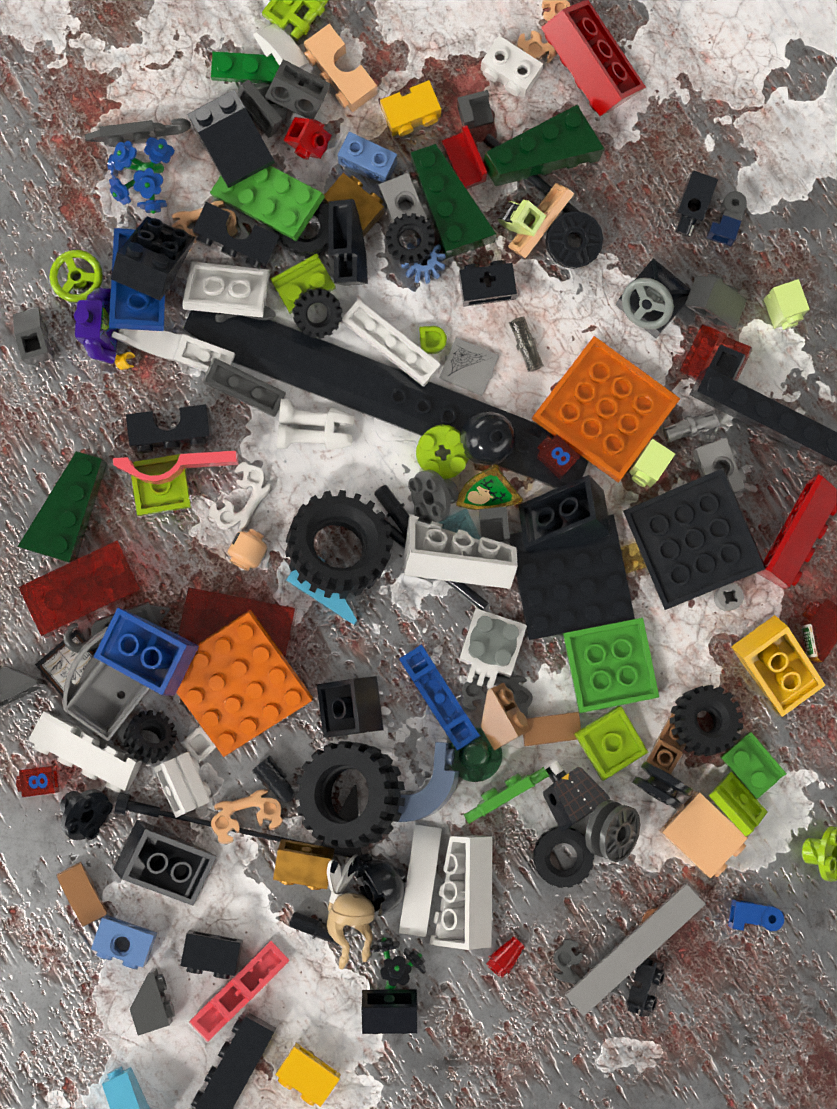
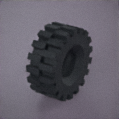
M714 685L700 686L682 694L683 696L675 701L678 705L673 706L670 712L675 714V716L669 718L670 724H675V729H672L671 732L672 735L678 734L679 739L676 742L679 745L686 744L684 750L688 753L694 751L696 756H711L726 751V749L735 745L733 741L739 740L741 734L737 733V731L743 729L744 723H739L738 719L743 718V713H737L736 708L740 706L738 701L732 702L730 700L733 697L730 692L723 694L724 688H714ZM701 711H707L713 719V728L709 732L703 731L698 725L697 715Z

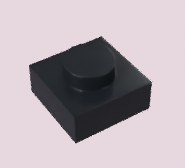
M720 344L709 367L735 380L745 359V354Z

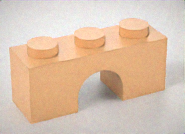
M330 24L304 42L306 51L304 55L312 67L316 65L319 68L321 79L330 83L336 90L337 94L335 96L344 108L348 106L354 112L378 94L376 83L362 65L350 72H343L335 66L336 61L346 54V47Z

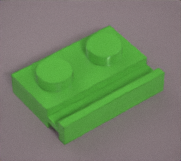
M752 732L747 733L744 738L739 740L720 757L756 799L787 774Z

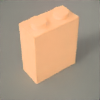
M695 791L684 803L685 807L682 812L677 811L659 831L707 877L711 878L713 875L718 877L728 866L725 862L732 855L736 857L746 847L744 842L748 838L700 792Z

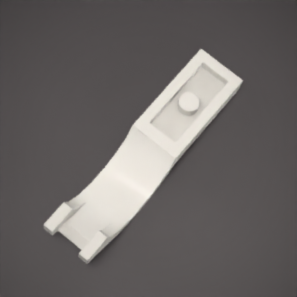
M120 329L119 333L113 331L112 338L139 350L207 372L213 358L232 365L235 357L234 352L184 334H176L165 330Z

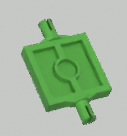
M544 767L531 775L528 774L521 777L517 773L505 780L506 786L497 791L493 787L481 795L483 800L478 802L477 807L463 815L470 824L531 787H535L537 783L549 777Z

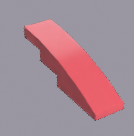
M270 941L189 1023L209 1042L290 960Z

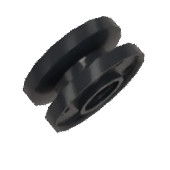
M572 211L564 213L553 221L547 230L545 244L547 253L555 263L564 268L576 269L588 265L597 258L602 250L604 238L602 229L595 218L584 212ZM570 233L578 234L581 239L580 245L576 248L568 243L567 239Z
M644 761L641 768L650 777L648 780L635 776L632 783L660 802L682 812L685 806L676 798L677 794L680 793L690 797L694 790L664 770Z

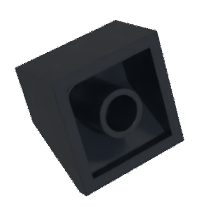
M377 676L317 684L323 738L384 730Z

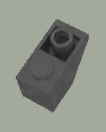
M39 307L13 314L14 335L21 359L28 366L53 359L54 356Z
M157 968L147 974L130 1007L138 1036L169 1026L173 1022L172 1017L175 1016L171 1000L167 1001L164 990H167L163 974H158Z

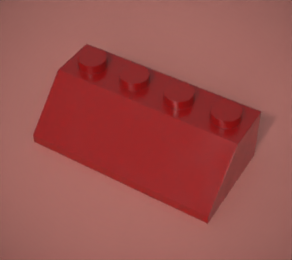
M584 0L562 9L541 27L545 33L546 40L560 56L561 63L568 68L575 79L577 87L584 92L591 108L600 117L614 110L646 88L589 0Z
M818 474L807 481L763 560L766 566L765 569L756 573L783 589L790 588L791 585L795 586L802 576V572L799 570L803 562L808 563L815 552V548L812 547L817 538L821 539L828 528V525L825 523L829 515L834 516L837 512V489L823 476Z

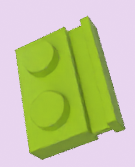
M317 254L271 278V282L289 314L292 313V308L295 307V300L299 299L301 293L307 292V289L321 288L329 292L336 289L335 284Z
M732 772L725 775L709 795L745 837L754 831V828L759 825L768 813Z

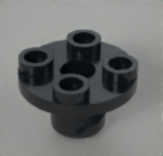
M96 789L86 790L82 793L78 791L67 793L60 802V811L63 813L61 819L63 833L72 840L94 839L99 834L100 827L105 822L107 816L111 813L113 809L112 803L104 793Z

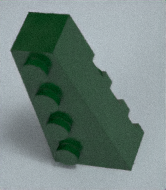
M433 144L410 152L413 170L446 259L494 243L496 241V232L438 146Z

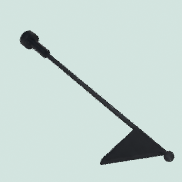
M354 785L338 813L343 820L353 821L359 817L357 785ZM119 793L114 811V814L126 816L129 811L156 818L164 816L211 827V821L185 815L175 818L174 813L163 811L161 807L131 801V795ZM244 828L239 830L241 834L280 842L281 839L302 842ZM324 840L321 844L324 847L335 848V855L351 858L357 854L363 863L372 860V856L369 853L361 855V848L330 846L325 844Z

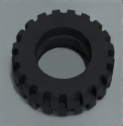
M339 741L338 744L330 743L324 746V751H315L311 755L313 761H306L302 769L305 772L303 776L298 775L296 784H300L299 792L295 791V800H299L300 803L296 810L298 816H304L305 820L302 821V824L306 830H313L312 836L317 840H324L325 844L339 846L340 848L366 847L369 843L381 841L383 834L389 835L394 829L391 823L393 821L398 822L402 815L398 812L399 806H404L405 798H401L400 791L405 790L404 782L398 781L397 778L401 775V772L397 766L391 765L393 763L391 757L388 754H382L381 749L375 746L349 741ZM347 769H357L366 779L369 789L367 806L363 813L353 821L343 820L336 813L332 804L333 785L338 776Z

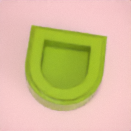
M437 326L419 327L420 347L427 354H437L445 348L447 337L443 329Z

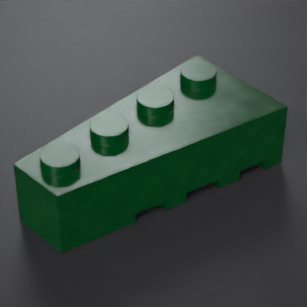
M575 105L487 151L483 163L494 185L500 186L528 179L529 176L537 174L545 175L552 173L554 170L566 167L569 169L586 162H598L604 147L579 106Z
M76 451L17 547L75 565L107 462L101 458Z

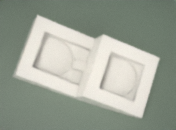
M276 24L267 26L253 34L266 57L273 55L279 66L283 59L299 68H303L309 63L293 39Z

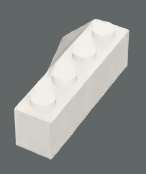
M409 515L404 551V575L511 588L518 567L516 547L485 537L478 540L472 538L466 531L458 529L457 533L443 529L440 523L432 521L430 525L418 521L419 517Z
M43 711L28 741L34 743L33 748L45 755L51 752L59 756L58 762L68 767H72L74 764L82 768L81 773L93 780L99 777L107 781L106 787L119 793L121 789L124 791L129 790L143 764L142 759H134V755H130L123 749L49 711Z
M450 836L443 870L446 873L445 883L440 885L439 896L442 897L440 910L435 912L434 923L437 926L435 935H431L429 945L465 950L490 948L492 942V836Z

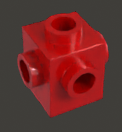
M294 117L283 141L295 149L294 153L303 159L309 160L310 157L321 159L327 150L332 135L324 130V124L315 119Z

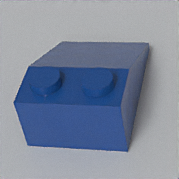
M117 608L94 658L160 695L168 696L176 694L199 646L172 631L122 608Z

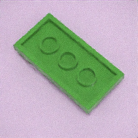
M272 166L259 171L230 188L227 187L220 176L210 191L214 198L222 200L225 204L295 241L298 240L325 198L322 192Z

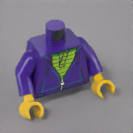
M97 288L87 296L86 300H78L77 310L74 313L76 321L75 338L84 346L90 358L109 364L115 362L120 370L132 368L134 366L129 365L126 359L135 358L134 353L126 352L116 355L118 340L112 338L113 331L118 333V329L109 328L111 288Z

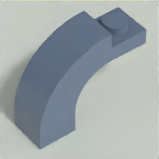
M435 742L433 774L430 782L423 790L415 794L400 793L401 798H405L404 806H399L398 812L402 815L398 822H409L426 818L436 813L449 801L456 789L460 771L449 770L450 765L454 764L455 750L451 749V743Z

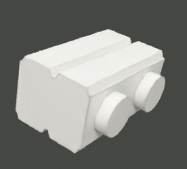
M189 752L154 767L175 818L211 802L209 798L211 795L210 788L205 781L202 782L198 773L200 770L199 763L195 757H191Z

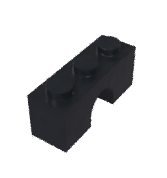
M205 202L193 229L194 235L198 236L196 240L211 247L212 243L222 247V253L235 258L236 255L246 258L245 263L256 269H260L261 266L267 268L280 241V236L255 225L247 238L235 239L227 232V227L232 217L231 213Z
M206 404L180 407V422L174 429L168 431L158 428L157 418L153 411L126 414L129 446L133 450H137V453L153 452V447L164 446V450H173L180 448V444L190 443L191 446L206 445V441L213 440L209 408Z

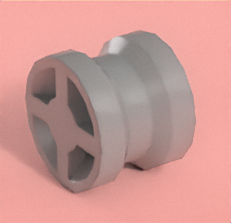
M733 583L718 588L714 594L716 606L723 611L739 608L744 600L742 589Z

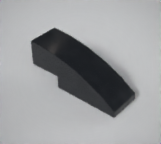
M353 199L329 201L328 255L334 256V283L344 286L368 284L363 230L355 200Z

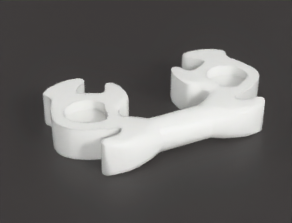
M242 462L235 469L236 474L244 473L243 480H236V483L243 489L253 488L252 496L244 508L236 513L234 512L235 506L230 501L223 500L224 508L218 510L217 504L213 503L209 509V516L214 518L223 529H230L241 522L239 529L241 531L249 525L251 516L261 500L267 497L271 491L270 484L263 488L265 475L262 469L248 465L247 462Z

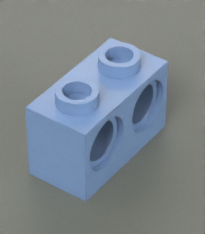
M348 132L337 155L339 165L380 184L390 180L397 165L396 153L352 132Z

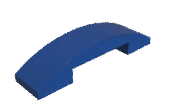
M422 644L399 658L457 751L480 737Z

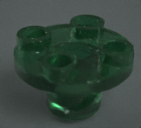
M476 727L475 729L480 737L457 751L451 742V749L455 750L454 764L450 766L452 770L460 771V778L470 782H480L489 779L497 772L502 761V748L494 750L482 728Z

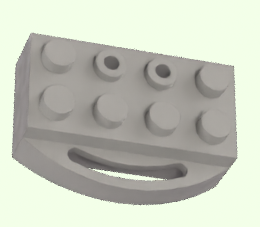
M106 627L94 635L74 658L65 680L63 709L102 738L109 741L149 688L94 658V655L87 663L79 683L73 684L71 682L80 660L97 641L103 638L108 628ZM119 691L125 692L123 696L117 695Z

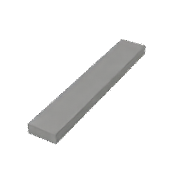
M685 883L567 991L565 996L585 1016L706 904Z

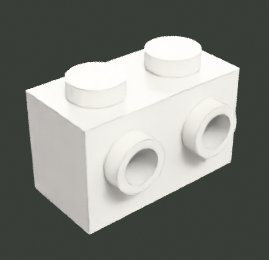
M501 36L497 37L481 61V71H483V75L492 82L497 80L505 85V89L514 96L520 95L523 98L526 97L542 73L543 63Z

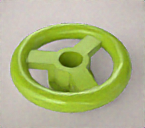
M70 250L64 252L56 258L51 266L50 284L54 292L66 301L78 302V300H86L87 296L93 290L100 288L102 284L103 272L101 265L92 254L86 251ZM73 258H82L88 261L93 267L94 273H87L84 269L77 268ZM65 262L69 272L67 281L61 288L57 275L59 268ZM75 274H81V278L78 281L73 280ZM89 282H93L90 289H88L86 292L81 294H70V291L72 289L83 290L89 285Z

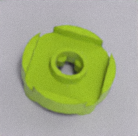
M437 425L421 436L416 447V457L423 470H433L443 479H450L465 469L469 458L464 453L465 450L463 443L460 441L461 432L454 429L455 427L450 425ZM440 445H444L445 449H450L451 451L446 456V459H442L441 456L436 454V451L440 449Z

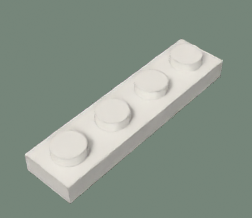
M359 299L342 318L343 324L423 387L441 368L439 362Z

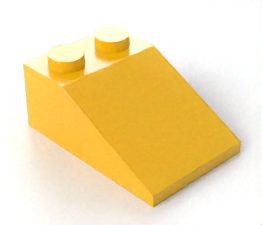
M775 615L731 646L743 666L781 717L826 686L789 627Z

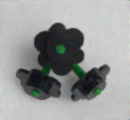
M385 937L377 940L376 945L370 948L371 953H384V967L380 970L381 978L387 980L384 989H396L397 984L406 985L410 980L409 973L413 966L418 968L423 974L426 973L425 966L423 965L425 960L422 954L416 950L410 952L409 949H404V955L410 960L407 964H405L406 961L402 956H395L391 959L389 950L399 948L400 941L393 942L392 938Z

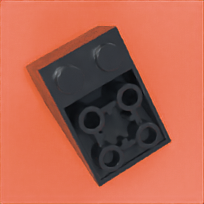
M147 216L117 252L111 280L161 300L172 285L196 237L182 229L171 227L159 219Z

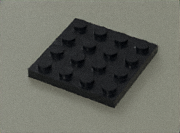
M724 468L623 511L664 610L760 572L766 567Z
M614 514L608 515L611 534L588 544L526 551L524 549L522 532L510 534L509 544L517 549L518 567L515 574L525 625L527 626L528 640L635 619Z

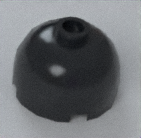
M490 411L478 413L469 418L462 427L460 441L463 443L464 453L467 458L475 464L489 466L499 464L510 456L515 447L516 434L513 425L505 416Z
M372 859L355 868L356 879L361 877L363 886L359 887L360 892L372 902L375 912L379 910L378 916L390 912L401 902L404 895L403 883L406 882L401 868H395L391 862L384 859Z

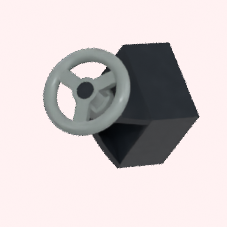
M653 258L637 278L626 286L616 306L626 314L632 323L644 328L657 339L685 306L691 289Z

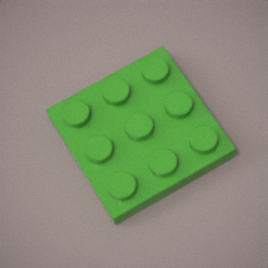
M643 618L563 633L579 713L659 698Z

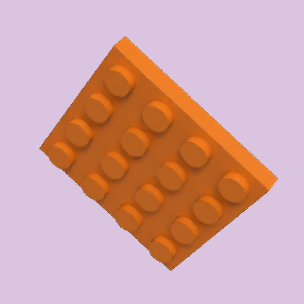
M593 336L533 415L532 420L619 483L680 398L597 337Z
M251 610L197 644L199 647L176 692L223 757L313 700L311 693Z

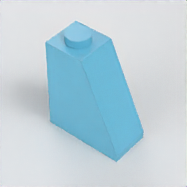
M121 1066L107 1073L108 1078L102 1083L110 1109H150L131 1067L123 1070Z

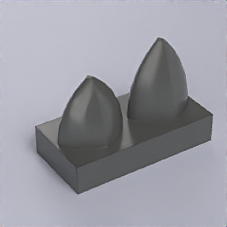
M247 80L240 85L237 95L250 117L266 136L270 138L277 133L280 124L285 120L287 108L279 104H269L267 102L269 99L265 95L271 83L252 84L250 80Z

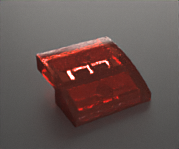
M702 324L679 372L696 381L700 372L710 366L721 344L745 354L743 364L735 378V381H738L752 352V347L727 337V334Z

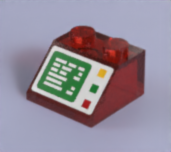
M827 598L816 600L814 603L809 602L801 613L804 617L800 625L805 652L812 664L824 662L837 643V605Z

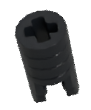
M268 756L252 770V773L257 776V779L262 782V785L267 788L268 792L272 790L277 798H280L285 803L293 800L295 791L285 779L287 775L278 767L271 756Z

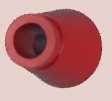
M512 936L510 940L488 956L489 960L486 965L497 976L503 978L506 974H510L525 946Z

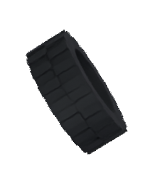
M322 201L313 215L320 223V230L315 237L311 239L299 237L295 241L278 232L282 244L286 246L290 253L293 252L296 256L309 258L315 254L319 256L320 253L328 250V204Z
M553 827L546 833L544 832L535 844L533 862L536 870L542 879L552 886L571 888L573 885H579L583 879H587L590 875V870L593 869L594 854L590 853L586 846L585 835L574 828L569 827L562 832L559 827ZM561 843L571 845L577 853L575 865L565 871L556 869L550 861L552 849Z

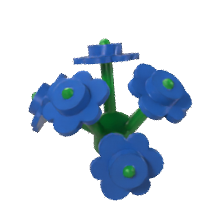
M150 137L146 141L147 146L144 148V153L149 155L151 161L144 163L135 158L137 150L132 147L131 141L119 142L115 147L114 154H111L108 160V170H111L110 174L112 175V178L109 179L111 185L110 192L116 201H120L123 205L129 204L131 199L128 189L134 187V190L140 191L143 198L149 199L146 202H138L137 207L145 210L146 213L155 214L161 212V208L167 207L165 200H155V194H160L161 185L164 180L160 174L164 171L161 161L169 163L174 155V148L167 145L165 139L160 138L157 140ZM124 168L135 170L134 179L125 185L117 178L119 171H122Z

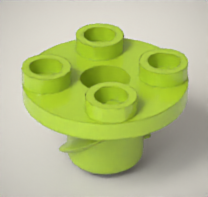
M836 826L828 827L822 839L807 838L802 846L804 862L819 865L821 877L825 881L830 882L837 880Z

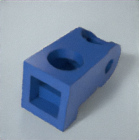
M732 899L728 926L732 929L744 931V924L747 923L760 925L769 931H777L784 924V915L782 911L771 905Z

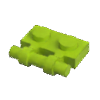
M271 0L262 11V16L279 26L283 31L289 23L292 24L295 28L290 33V36L295 41H298L303 34L306 35L311 29L310 25L315 18L322 15L325 11L324 6L329 0ZM305 5L309 10L301 19L296 14Z

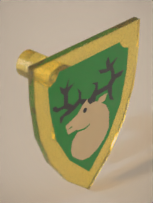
M490 465L488 469L474 475L464 484L459 492L456 506L471 510L508 507L522 502L523 498L502 474L499 466Z

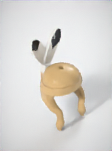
M357 854L349 859L342 873L339 863L334 859L329 861L327 867V878L330 890L332 891L328 905L327 930L334 941L342 946V955L339 960V969L341 970L345 968L349 961L350 945L344 936L343 928L345 925L357 929L366 938L362 950L363 962H367L371 955L370 948L373 941L372 930L369 925L375 916L372 902L365 896L356 893H345L342 895V892L355 873V868L359 865L360 857Z

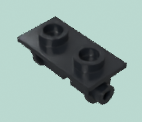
M649 958L637 967L634 981L643 983L642 988L632 985L626 1003L629 1005L627 1010L638 1014L640 1009L639 1016L641 1017L649 1016L650 1012H654L658 999L655 996L658 986L662 985L665 977L664 963L655 962L653 966V960Z

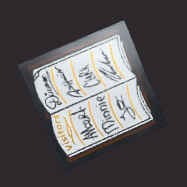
M76 629L71 633L73 642L79 644L87 641L79 630ZM64 640L35 664L62 698L66 676L74 658L78 654L69 650ZM95 650L85 653L80 660L71 680L73 684L79 683L87 663L96 653Z

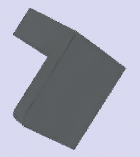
M488 90L457 98V109L462 127L467 125L469 129L493 123L494 118L489 104Z
M507 506L479 509L481 537L498 542L509 541Z

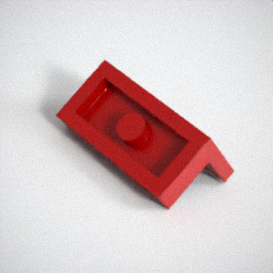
M467 125L462 127L461 133L442 140V145L451 167L466 189L486 182L487 170Z

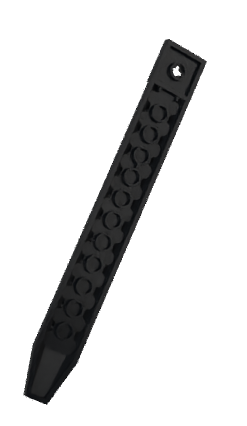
M191 310L183 329L198 340L234 352L235 357L232 363L420 436L437 425H450L461 432L467 420L478 413L491 411L502 414L511 422L515 429L516 443L510 456L495 465L553 488H559L582 478L588 465V460L535 422L432 382H428L423 387L404 371L319 338H312L301 331L275 321L259 320L237 315L236 317L226 319L224 322H216V314L221 315L223 313ZM557 447L562 448L563 453L567 452L570 455L567 465H562L560 468L556 467V462L552 457V451Z

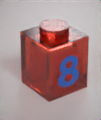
M557 434L553 439L548 436L537 447L540 450L537 458L559 479L581 457Z
M57 765L19 770V776H16L17 791L21 792L22 797L60 792Z

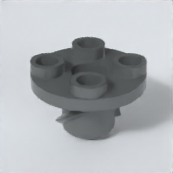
M433 470L421 471L408 482L414 504V515L419 517V520H425L428 523L444 521L449 515L451 504L458 500L459 491L455 482L451 479L443 480Z

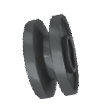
M606 800L599 804L591 814L586 827L585 840L590 853L616 863L628 857L636 846L640 833V817L636 809L613 800Z

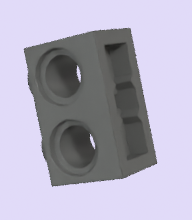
M283 59L265 97L307 119H314L331 84Z

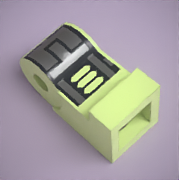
M522 200L520 204L509 201L499 216L498 222L517 234L534 236L546 215L529 200ZM535 219L532 226L528 227V225Z

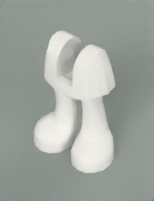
M281 399L279 424L324 426V431L294 429L279 425L277 449H287L292 443L325 444L326 450L352 446V435L333 433L334 426H354L355 416L334 408H330L328 413L301 411L295 409L290 400Z

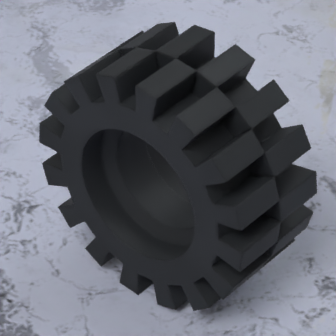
M407 213L402 214L401 218L397 216L394 222L388 226V231L386 232L388 252L392 254L395 261L398 259L400 264L405 265V263H409V266H413L416 262L420 264L423 262V259H428L430 252L433 251L435 242L434 230L431 228V223L425 221V217L421 215L417 217L416 213H411V216H407ZM407 230L418 232L421 237L420 244L414 249L403 247L400 243V236L403 232Z
M307 289V292L301 293L299 299L294 302L295 307L292 308L294 322L304 334L312 338H324L325 335H332V331L334 329L337 330L339 322H342L341 313L343 311L339 300L325 289ZM314 303H322L327 308V317L320 323L311 322L307 315L309 307Z
M148 710L147 714H145V711H141L138 715L136 714L130 721L123 736V739H126L124 746H130L127 752L130 755L134 752L136 754L134 759L136 760L142 757L143 763H147L149 759H151L152 764L156 763L158 759L159 761L164 760L175 744V737L177 735V730H173L175 727L174 723L168 724L169 717L161 718V712L153 715V710ZM141 731L153 732L159 738V743L146 741L142 737Z

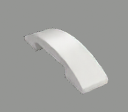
M415 824L399 933L426 937L442 828Z

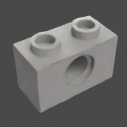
M409 173L379 184V193L392 223L397 216L401 218L402 214L407 213V216H411V213H416L417 217L421 215L425 217L426 222L431 218L426 203L421 205L418 195L421 194L416 179L411 181ZM407 200L413 204V207L410 210H402L399 204ZM407 230L401 234L400 239L417 232Z
M727 438L698 447L692 452L701 477L715 472V464L720 462L727 467L726 475L734 493L745 489V474L742 468L737 467L735 447L732 443H728Z

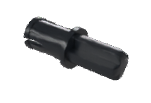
M383 485L374 492V495L388 514L386 516L388 518L391 517L402 531V534L406 535L409 514L404 509L405 504H401L389 487Z
M298 912L293 913L289 922L290 928L309 934L314 940L319 938L339 946L329 935L327 923L322 922L321 918L316 920Z

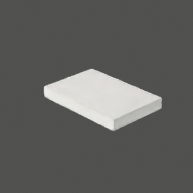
M191 261L182 303L183 309L263 317L270 269Z

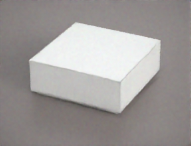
M201 726L181 742L191 756L196 758L198 763L217 748Z

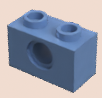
M105 915L101 919L91 950L97 951L96 955L106 960H112L113 957L123 961L122 965L128 968H143L149 959L157 932ZM119 937H126L129 940V950L124 951L118 947L117 939Z

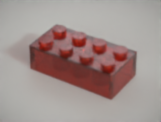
M118 540L18 587L42 637L52 636L68 628L73 623H79L144 592L123 544Z
M188 587L179 635L197 645L251 610L287 660L297 609Z

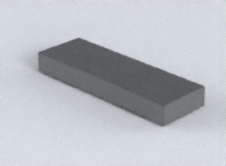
M217 358L212 359L202 383L272 417L276 416L281 399L286 394V392Z

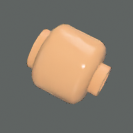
M249 529L248 533L244 531L238 532L227 551L231 557L230 562L246 571H249L250 568H257L268 549L266 543L262 541L264 536L252 529Z

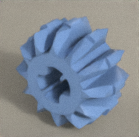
M421 238L417 239V246L420 244ZM412 243L407 244L408 249L416 248ZM437 244L434 246L425 266H422L421 263L418 264V262L414 263L413 266H409V263L401 264L403 269H408L406 277L410 278L415 274V283H419L421 277H424L426 284L430 283V275L435 279H439L440 274L437 270H445V264L442 261L446 259L444 253H439L441 245Z

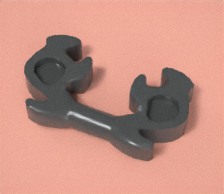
M497 675L494 685L498 686L505 683L506 687L512 690L514 701L520 712L526 716L533 696L527 688L519 685V682H527V679L518 675L511 677ZM484 678L482 687L477 685L478 679H474L472 683L466 682L462 686L464 699L462 705L465 708L476 710L477 708L473 701L478 699L481 700L483 705L485 704L487 693L483 691V686L487 685L490 678Z
M563 939L562 945L553 953V960L562 971V973L554 971V976L562 982L573 985L583 978L571 969V966L573 964L578 965L583 957L581 952L575 955L571 948L578 947L579 945L575 940ZM620 984L617 987H615L611 992H615L616 990H618Z

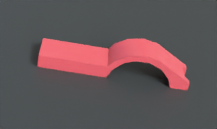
M236 451L180 454L177 463L170 471L161 475L149 476L136 470L133 462L128 457L113 458V465L118 469L146 483L158 485L171 482L183 472L184 468L239 465L238 453Z

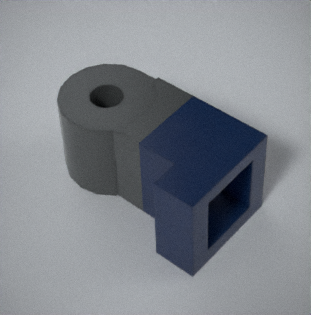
M733 191L726 195L720 206L722 215L719 224L712 223L706 239L730 247L733 245L747 206L746 197L742 193Z

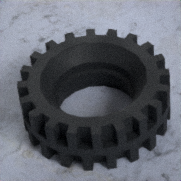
M340 490L338 496H332L331 491H325L322 498L318 499L314 495L310 498L307 505L302 504L297 515L294 516L286 537L287 548L285 554L286 557L291 559L289 564L290 570H297L299 573L297 580L301 584L305 580L311 584L309 590L313 593L319 588L325 591L324 597L330 598L332 593H339L340 599H346L349 593H354L356 597L361 595L366 587L368 589L373 587L376 580L382 575L391 557L390 550L393 546V539H389V534L392 529L390 524L384 525L385 514L382 511L376 514L372 510L375 503L371 500L364 504L360 501V494L355 493L354 498L346 497V490ZM331 525L341 526L352 531L360 539L362 545L360 560L347 568L332 567L323 562L314 549L316 533L322 528Z

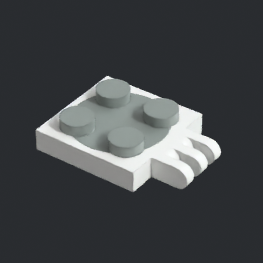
M476 608L459 661L471 664L466 682L472 683L476 673L479 674L477 685L482 687L484 678L488 677L490 679L487 683V688L491 689L494 686L497 673L511 677L527 626Z

